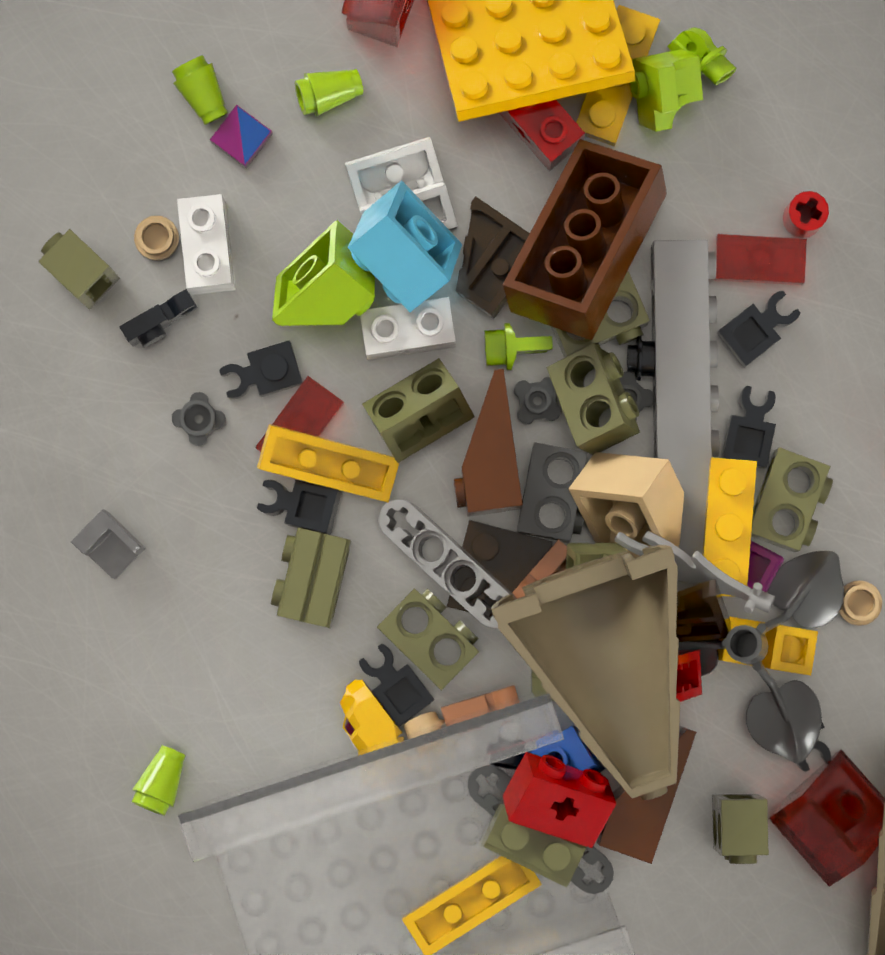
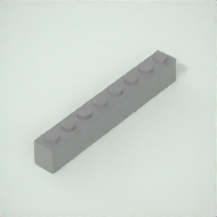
M654 240L651 245L652 341H655V375L653 377L654 458L669 459L684 491L679 548L692 558L695 551H699L702 554L709 462L711 457H719L720 450L719 431L711 430V412H718L719 391L718 385H710V368H717L718 344L717 341H710L709 323L717 322L716 296H709V279L716 278V252H708V240ZM677 581V592L700 583Z

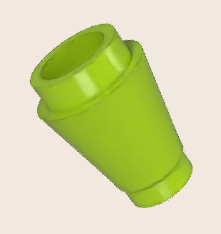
M203 55L172 70L176 79L173 83L199 118L202 119L204 125L228 114L224 106L225 102L213 63L208 64Z
M357 69L304 73V78L295 80L294 83L297 100L304 115L314 113L317 117L356 96L363 95V85Z
M161 745L158 753H156L132 790L136 793L132 803L165 816L168 807H174L186 755Z

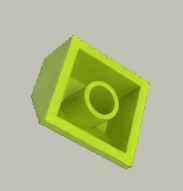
M338 220L331 224L276 276L272 321L278 326L344 325L353 315L360 316L365 313L374 302L375 276L370 271L361 269L354 261L351 251L348 249L353 233Z

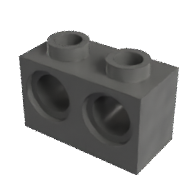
M534 442L522 500L523 506L520 510L516 532L552 540L559 539L567 543L571 541L572 533L581 535L584 519L569 491V487L587 464L588 452ZM561 459L571 465L573 476L569 482L557 484L549 478L547 469L552 461ZM554 503L563 509L565 518L560 527L548 528L541 523L539 511L545 504Z

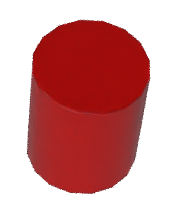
M804 191L799 193L784 210L783 224L786 230L798 238H807L816 234L828 219V203L817 192Z

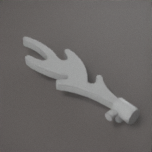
M649 531L645 533L642 540L649 545H668L672 547L674 561L678 566L677 581L703 583L708 580H716L721 594L735 596L747 601L744 607L746 613H752L754 608L769 613L775 596L762 591V584L755 583L753 589L722 572L699 551H695L691 558L687 553L666 539ZM619 532L615 538L616 543L639 556L644 555L642 549L648 547L629 538L622 532Z

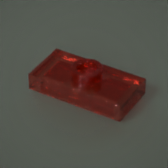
M717 234L715 249L716 278L714 280L803 285L805 283L807 239Z
M307 376L272 425L320 437L344 405V402ZM266 433L255 447L260 452Z

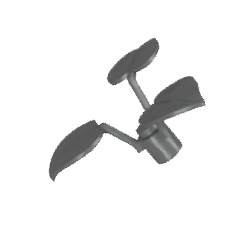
M833 551L806 553L788 561L779 568L768 589V593L775 596L773 605L785 610L780 616L766 623H760L756 629L748 625L736 626L728 633L726 639L722 641L711 639L679 642L678 650L700 649L701 677L712 673L716 669L719 659L717 649H726L734 660L752 665L753 669L758 672L768 685L771 692L760 693L751 700L746 713L748 731L755 742L762 748L794 763L803 762L817 743L822 722L821 706L814 691L802 681L792 680L778 688L777 683L761 662L766 657L769 647L765 633L785 623L791 616L803 627L817 628L827 625L838 615L844 602V584L839 556Z

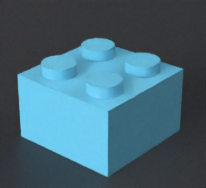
M401 180L363 212L348 249L351 251L356 264L361 269L370 271L382 283L385 293L392 301L398 304L401 303L409 312H412L450 281L463 244Z

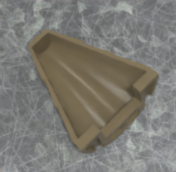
M668 545L645 547L642 549L644 555L634 558L628 550L571 567L522 587L524 597L514 600L512 594L506 595L491 607L500 632L541 680L543 689L579 729L578 735L631 798L640 796L642 800L660 797L668 792L667 786L677 783L680 701L676 698L679 639L676 637L678 566L674 561L672 547Z

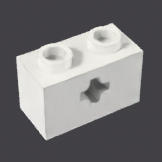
M222 194L177 199L186 288L191 295L236 290L227 207Z
M449 297L425 300L412 312H409L402 304L368 309L360 315L367 360L456 347Z

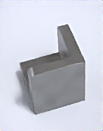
M103 509L71 541L81 553L88 555L114 579L118 578L146 549L108 511Z

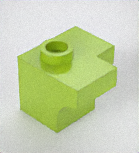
M680 49L632 59L635 81L630 82V89L637 101L640 125L655 132L672 129L674 116L683 105L703 100L699 55Z

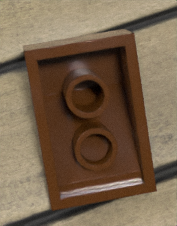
M504 369L494 370L462 465V478L454 479L457 508L466 507L467 517L520 510L523 506Z
M679 726L677 783L667 786V793L654 799L642 800L640 796L631 798L621 785L613 791L616 806L596 840L599 846L652 864L696 731Z

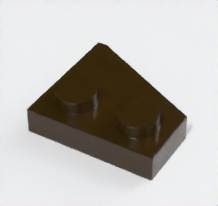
M475 196L471 202V219L468 236H465L462 268L459 270L456 291L458 295L494 319L507 302L503 283L530 233Z
M469 520L462 548L509 591L513 592L551 549L553 542ZM465 566L457 570L454 576V584L459 591H469L474 586L476 575L471 567ZM487 583L485 590L490 588L491 585ZM484 592L477 597L484 600L490 607L497 602ZM449 595L447 607L468 612ZM475 598V599L472 600V603H473L474 605H475V602H476L477 598Z
M708 580L677 592L676 637L679 639V642L724 639L731 631V621L716 580Z

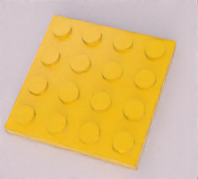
M427 0L458 122L635 81V70L614 0Z

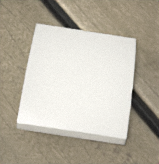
M430 137L345 163L361 216L366 209L402 180L448 229L458 227Z

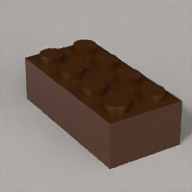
M579 139L503 283L510 312L593 340L667 195L662 165Z

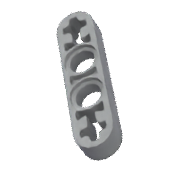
M400 499L392 500L385 504L380 511L378 520L383 533L481 624L492 629H498L495 618L492 617L490 619L489 617L492 612L491 607L484 600L477 597L484 592L491 599L499 601L506 595L512 594L515 600L517 598L419 507L411 502ZM398 511L404 514L408 511L409 513L405 518L406 521L413 528L420 530V532L413 536L409 531L399 527L394 530L393 528L397 523L393 518L395 512ZM438 537L444 546L443 554L437 561L428 562L423 557L422 546L429 538ZM469 566L475 572L476 582L469 591L461 592L454 584V575L461 567ZM487 583L491 585L490 588L485 590ZM475 598H477V600H476V602H475V605H474V604L472 603V600L475 599Z

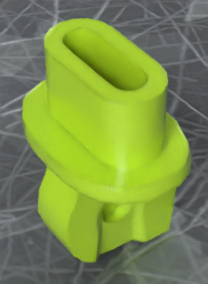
M693 27L681 32L667 46L671 51L682 49L699 55L701 75L704 74L715 85L728 80L737 69L725 57L727 49L724 46L717 48L707 32L700 28Z
M504 323V329L484 330L486 366L506 365V369L512 371L517 354H539L553 350L552 336L516 338L510 323Z

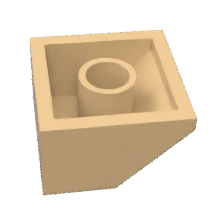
M595 452L569 487V491L595 543H616L615 538L617 534L622 532L639 543L651 546L642 540L645 533L649 531L679 547L684 491L669 459ZM629 551L634 558L639 557V555Z

